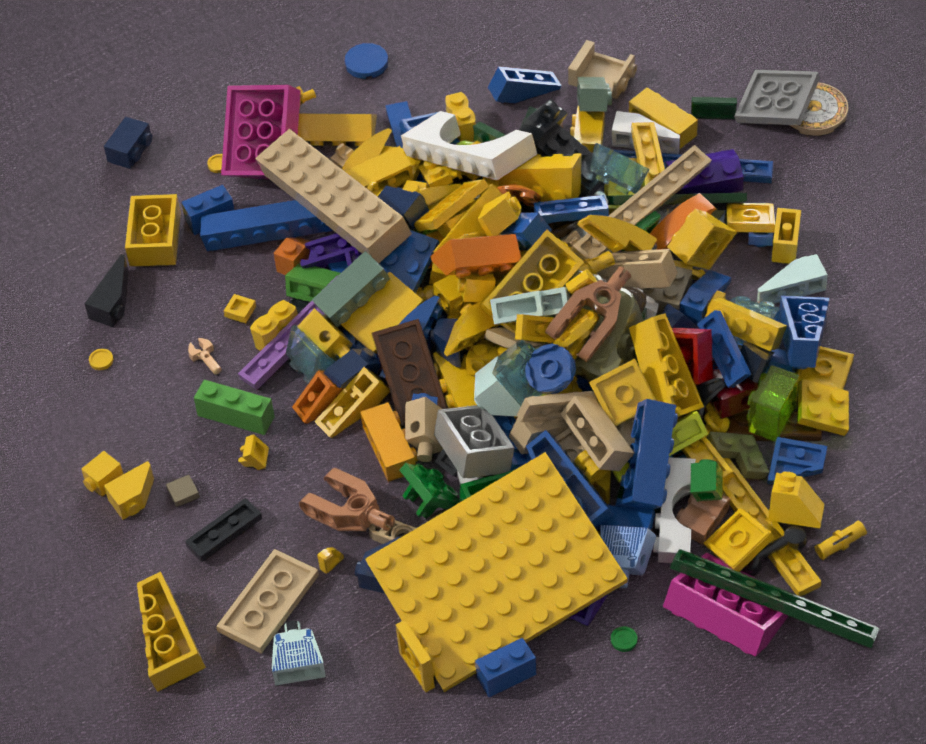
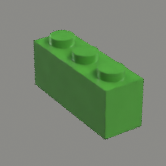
M205 379L194 396L198 416L265 435L275 417L271 398Z

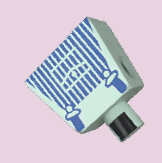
M295 620L286 622L284 625L285 632L274 636L272 673L275 686L326 677L323 659L312 630L309 628L301 630L300 623Z

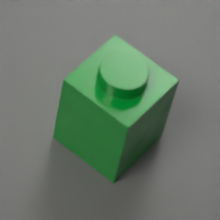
M710 459L700 460L699 463H691L690 492L696 501L722 500L723 471L718 463Z

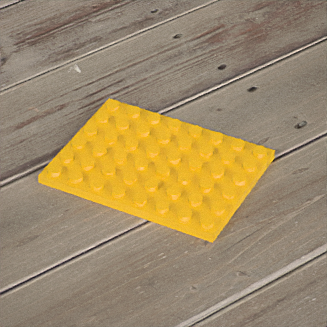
M546 452L365 559L401 621L405 620L410 628L414 627L419 633L420 643L423 648L428 647L434 657L432 666L436 673L434 676L444 692L476 674L475 660L518 639L523 638L526 643L628 582L625 573Z

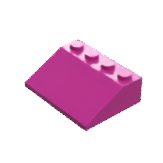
M290 85L228 86L222 176L270 180L264 175L255 158L288 129H291L298 135L301 90Z
M705 553L702 556L704 559L730 568L722 560L709 553ZM740 571V573L745 574V575H747V576H750V577L754 578L753 576H751V575H749V574H747V573H745V572H743V571ZM680 573L671 580L663 607L670 610L674 615L687 619L694 623L696 627L711 632L720 640L729 642L740 648L744 653L755 657L769 644L789 616L683 573Z

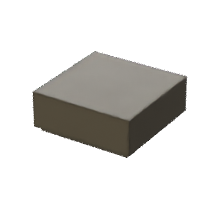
M190 475L166 484L176 507L200 498Z

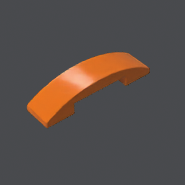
M700 193L683 202L651 231L650 234L657 239L655 242L657 243L656 250L669 249L667 246L671 242L672 236L680 230L685 223L686 217L694 209L705 211L711 215L716 208Z

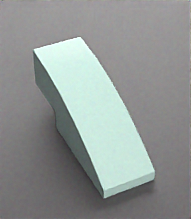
M567 287L491 299L494 324L516 322L517 314L543 317L556 316L571 298Z

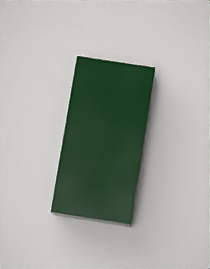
M692 97L691 115L695 118L735 119L737 98Z

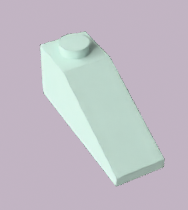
M817 254L792 261L758 289L757 304L758 302H764L772 305L780 303L781 296H806L825 291L828 274Z

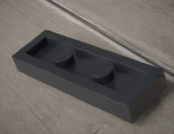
M244 498L185 541L186 547L203 562L262 519V514L248 499Z

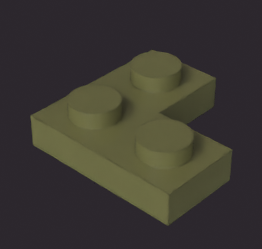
M711 431L706 438L722 458L736 459L744 478L766 479L770 472L753 435Z

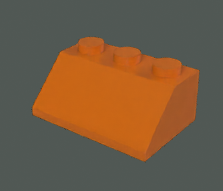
M516 234L451 239L431 255L432 262L446 276L456 275L457 278L467 277L471 273H478L479 276L491 274L493 271H500L501 274H506L521 259Z

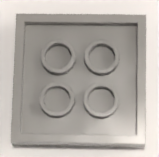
M755 70L736 111V123L801 125L819 82V73L812 71Z

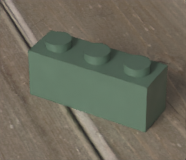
M578 77L577 101L579 110L607 112V105L612 104V91L604 77Z
M365 251L315 296L312 301L337 328L340 324L348 321L351 314L359 307L364 306L376 291L381 290L390 278L384 268Z

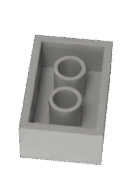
M478 405L438 410L434 436L463 479L497 475L510 471L514 446L494 417L486 409H481Z

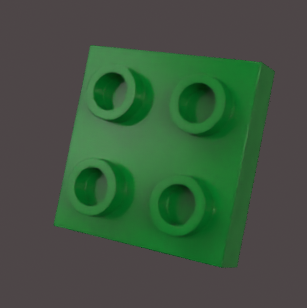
M405 463L400 468V472L410 483L402 497L405 500L410 499L411 502L419 496L423 499L421 506L416 512L418 517L423 516L427 519L438 507L448 510L460 503L457 498L458 493L444 482L443 474L437 469H428L420 464L413 465Z

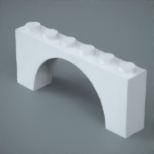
M442 111L401 135L404 152L409 157L494 180H499L537 155L532 133L519 130L480 144H450L461 134L456 116Z

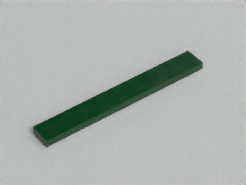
M682 549L678 550L670 566V569L871 649L879 631V628Z

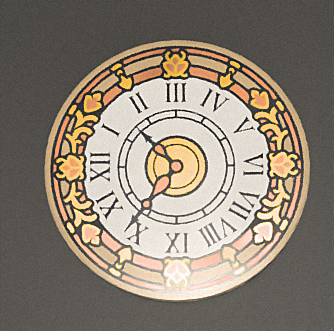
M818 82L801 125L790 126L800 130L801 134L812 136L834 132L835 128L846 121L848 102L838 89Z

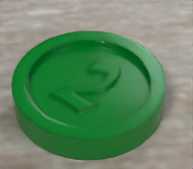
M618 627L611 634V644L618 651H631L637 645V634L630 627Z

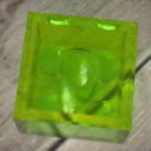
M774 365L770 366L767 373H762L757 391H752L748 399V405H750L746 420L749 421L748 432L776 442L777 437L782 433L796 407L800 375Z

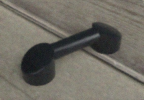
M797 526L786 528L782 537L769 543L742 571L751 576L756 575L762 569L761 560L787 545L796 550L803 548L808 541L806 532Z

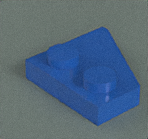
M777 437L768 476V484H774L776 473L793 472L797 476L802 477L823 473L828 446Z

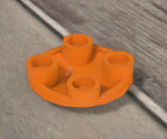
M522 185L496 187L502 194L509 191L512 197L515 196L518 201L523 202L526 206L534 207V203L541 200V195Z

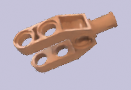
M619 266L608 282L599 280L575 291L549 324L545 333L556 340L562 335L585 305L589 306L594 312L603 316L604 320L595 332L592 331L590 333L587 343L576 354L582 360L588 362L615 328L621 299L619 291L628 279L632 277L630 272L626 270L623 274L625 268ZM603 296L606 297L609 300V302L606 304H601L597 301L596 298Z
M332 468L324 476V481H327L333 489L342 493V496H349L344 506L340 507L312 493H308L299 502L301 510L307 516L338 531H366L372 524L382 528L384 531H390L389 527L392 528L395 523L394 516L380 511L376 498L365 481L337 468Z

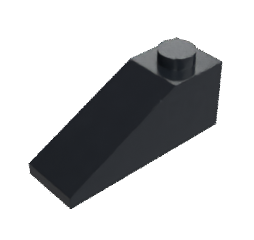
M121 254L85 302L87 315L90 320L114 327L117 321L123 317L129 275L125 255Z

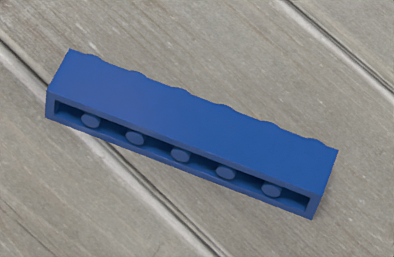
M292 200L202 215L200 236L206 251H213L333 230L299 202Z

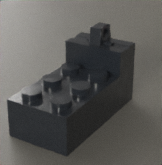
M549 99L526 118L519 131L532 133L537 154H541V157H552L554 154L572 156L573 154L582 153L581 193L578 198L590 197L602 186L612 170L560 126L568 113L560 108L552 99Z

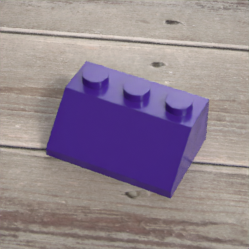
M733 149L705 154L712 160L710 165L675 194L733 193L743 191L744 176L738 155ZM676 160L665 162L666 168Z

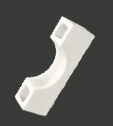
M669 457L668 463L671 469L665 482L667 497L665 503L662 504L661 513H656L655 529H660L659 537H656L653 552L658 553V562L672 563L679 549L690 553L691 529L680 524L672 510L681 498L691 494V463H695V459Z

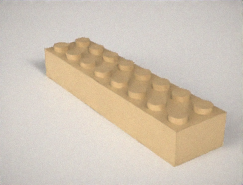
M288 129L255 158L267 178L361 253L366 251L378 264L412 234L403 216L291 129Z

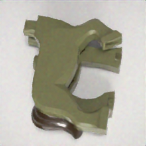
M578 269L567 282L572 280L574 277H576L583 271ZM593 274L597 281L602 280L599 275ZM606 277V280H602V281L608 282V281H609V277ZM637 287L621 288L619 291L621 299L614 330L588 362L577 356L575 359L576 372L574 376L580 375L589 383L633 359H637L629 327L644 321L642 312L647 301L643 290ZM603 296L596 298L597 301L601 304H606L609 302V300ZM585 305V306L583 307V309L592 310V309H591L589 306H587V305ZM599 314V320L592 330L594 332L604 320V317Z

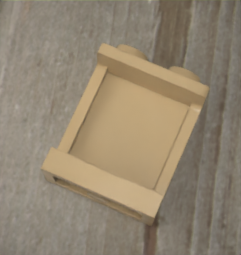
M586 40L568 68V84L577 87L578 77H604L606 83H609L612 98L617 99L620 93L626 90L630 77H634L636 74L635 55L630 54L628 59L623 61L596 53L595 42Z

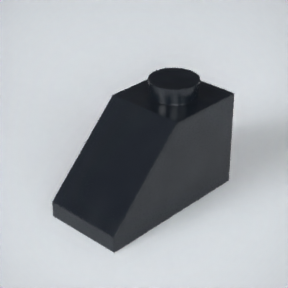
M745 341L743 345L738 344V348L752 374L748 378L758 383L764 376L774 352Z

